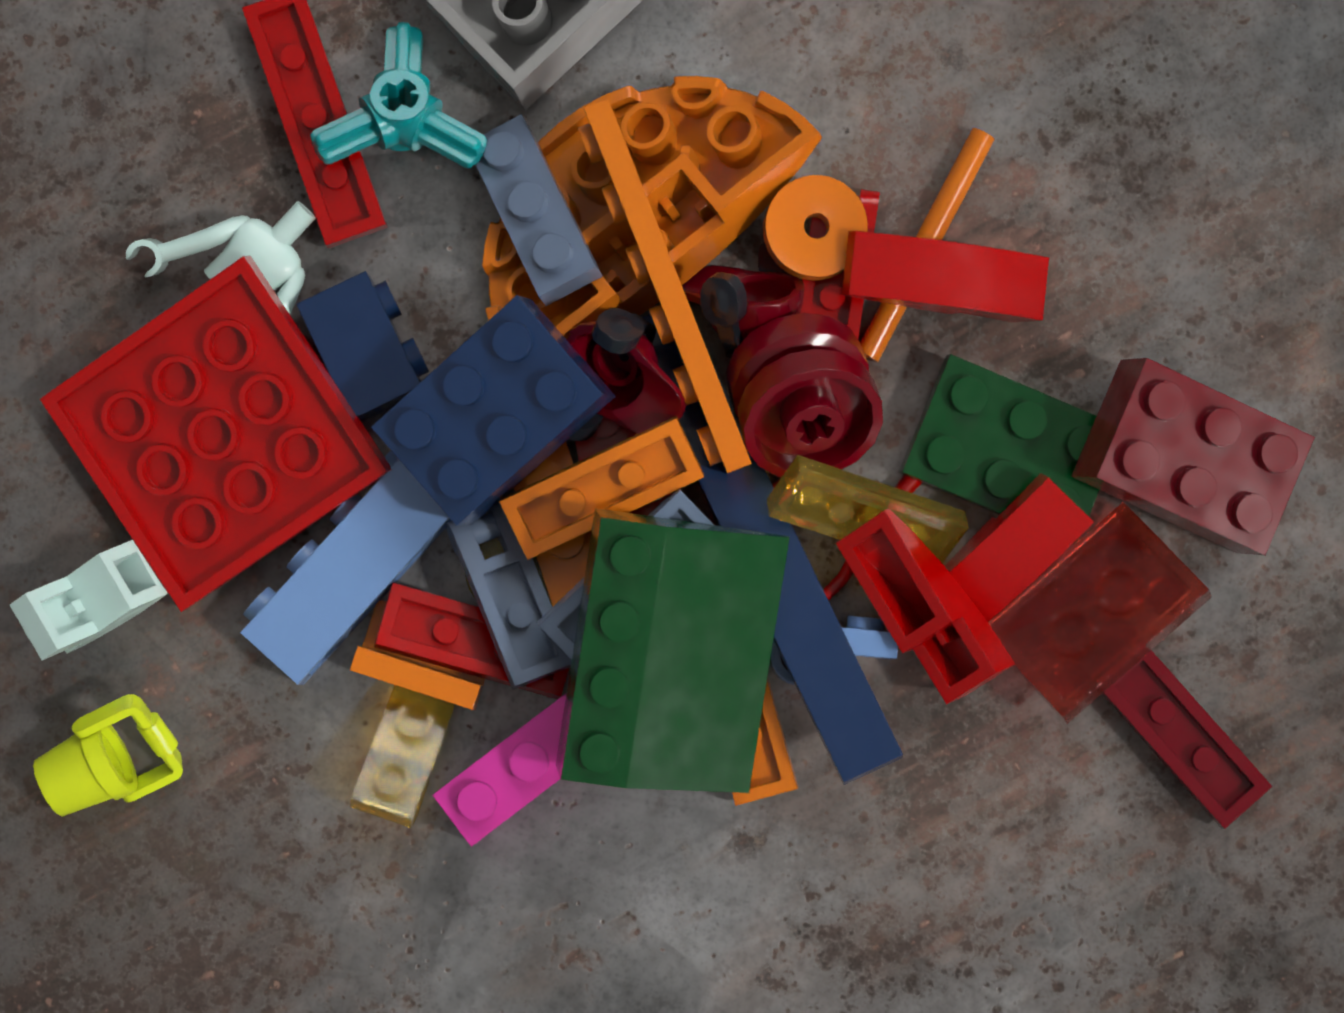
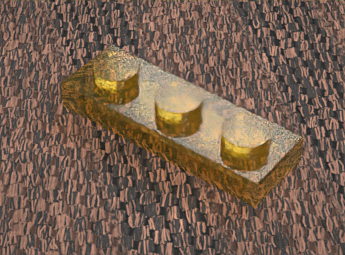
M800 455L795 457L767 498L769 517L839 540L882 511L890 509L922 540L942 563L969 529L966 513L963 510Z

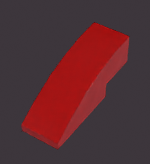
M848 231L842 295L943 314L963 313L1007 322L1043 321L1049 257L936 239Z
M1040 473L997 518L992 516L954 555L945 567L968 594L987 622H989L1051 566L1094 521L1049 477Z
M890 509L882 511L835 543L902 654L910 650L915 652L946 705L968 695L1015 665V662L993 628L956 579L922 540Z

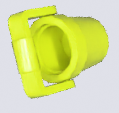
M134 694L122 696L77 719L71 728L74 735L35 759L33 764L34 775L45 800L53 811L61 817L110 799L119 800L122 798L127 803L133 802L178 780L183 773L182 756L177 749V739L159 714L151 712L143 700ZM128 716H132L137 723V730L156 756L161 757L165 762L140 776L136 774L135 767L124 742L112 726V724Z

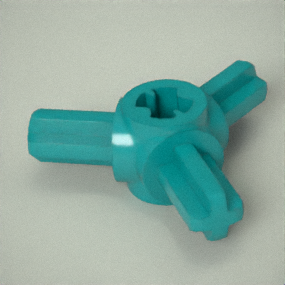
M399 22L397 26L389 27L386 30L384 68L382 72L374 77L370 93L359 98L360 109L313 130L310 134L312 146L319 159L325 164L337 162L377 143L382 150L391 149L394 151H417L424 145L464 168H471L477 165L482 158L488 141L483 134L442 112V101L430 94V81L421 73L423 33L420 28L410 26L408 22Z

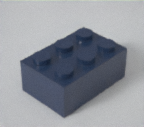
M516 295L371 427L456 526L473 525L616 396L533 300Z

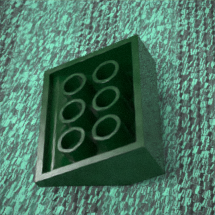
M595 508L556 759V767L561 780L628 789L749 793L789 536Z

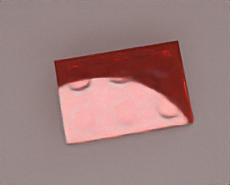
M1123 501L1061 555L988 623L1015 662L1013 667L1063 721L1068 724L1211 599L1212 596L1209 588Z

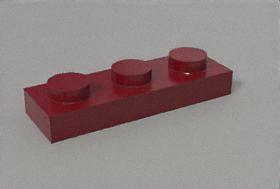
M1140 642L1093 684L1220 828L1226 829L1273 787L1145 642Z

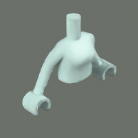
M297 201L273 227L260 219L240 215L165 243L152 238L134 241L126 250V259L131 260L144 246L152 249L156 257L155 264L144 276L150 277L163 272L169 261L209 250L230 239L224 250L204 269L208 278H213L241 257L251 256L274 292L279 290L277 296L291 315L305 279V271L301 267V259L291 244L316 217L307 207Z

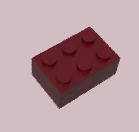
M1149 358L1123 359L1119 362L1071 477L1235 553L1266 556L1315 437Z

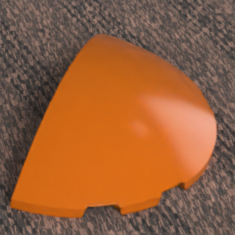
M677 76L674 77V82L671 86L652 88L641 92L632 86H625L582 106L559 122L539 140L538 144L602 273V277L545 306L538 297L500 217L498 223L490 222L482 262L483 269L489 277L491 307L485 308L488 321L518 295L532 299L567 339L571 329L583 322L597 320L598 316L605 310L620 308L629 311L631 314L641 315L659 303L652 281L639 285L625 248L637 244L628 220L615 225L601 188L613 184L604 160L591 164L578 131L579 127L589 124L584 110L585 106L606 98L609 99L681 285L716 258L768 207L778 191L788 184L822 139L820 132L804 116L776 97L764 91H760L759 95L755 96L748 92L731 89L721 79L713 77Z

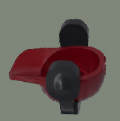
M765 241L761 244L758 251L759 271L711 265L702 268L682 285L688 302L701 306L702 313L718 333L726 351V357L729 358L732 357L736 347L751 331L775 318L801 312L804 298V283L799 278L785 272L775 263L766 248Z
M611 308L600 314L597 320L583 322L569 331L570 335L567 341L616 396L569 438L570 440L584 441L592 437L598 430L603 417L636 434L677 416L678 420L681 419L686 408L685 398L676 384L658 366V356L654 345H652L656 334V327L638 314H631L629 311L620 308Z

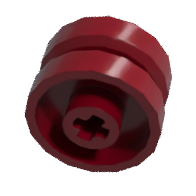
M798 313L778 317L751 331L733 352L726 371L728 391L734 411L739 417L740 431L746 450L759 467L778 477L809 480L833 475L856 463L875 444L883 424L882 400L875 381L869 373V364L862 345L850 327L830 316Z

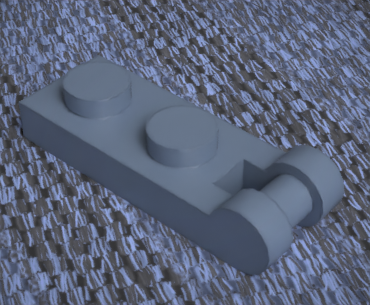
M495 504L488 510V514L480 517L473 525L456 526L453 521L447 522L446 529L451 545L460 559L512 690L570 668L572 660L538 626L537 622L552 606L532 558L527 560L501 504ZM498 538L504 553L484 560L479 544Z

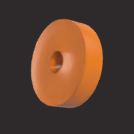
M823 175L800 177L782 187L768 206L763 222L764 241L772 259L785 272L804 280H824L842 273L845 269L848 231H868L866 212L856 193L843 182ZM811 217L821 219L826 226V235L818 239L810 237L804 229L805 220Z

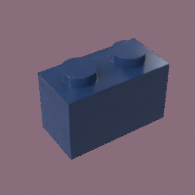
M364 271L296 304L330 376L361 422L394 407L421 382L419 377L429 372L414 338L402 342L392 319L401 316L402 313L386 280L374 285L372 278Z

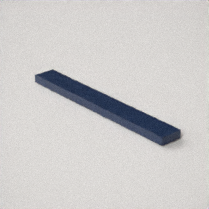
M651 314L642 317L655 326ZM656 329L652 345H654L658 356V366L679 388L672 369L683 366L684 363L676 342L673 341L663 345ZM714 366L719 382L721 384V387L729 404L730 410L732 412V415L740 432L741 438L743 440L740 431L739 417L736 415L734 411L731 399ZM699 401L686 405L684 414L679 422L704 472V478L697 480L718 525L790 537L773 640L843 785L902 759L903 753L765 469L757 465L748 451L747 453L752 464L727 474L723 462L710 466L696 431L707 426V421Z

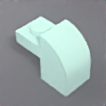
M131 540L97 554L68 576L25 593L12 602L10 607L43 661L63 651L68 654L96 640L132 619L169 593L135 542Z

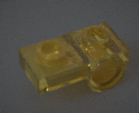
M394 685L353 791L350 807L412 829L426 794L431 772L451 722L455 705Z

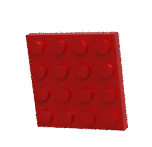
M243 256L40 398V401L181 612L207 597L392 470L390 464L360 419L356 416L251 256Z

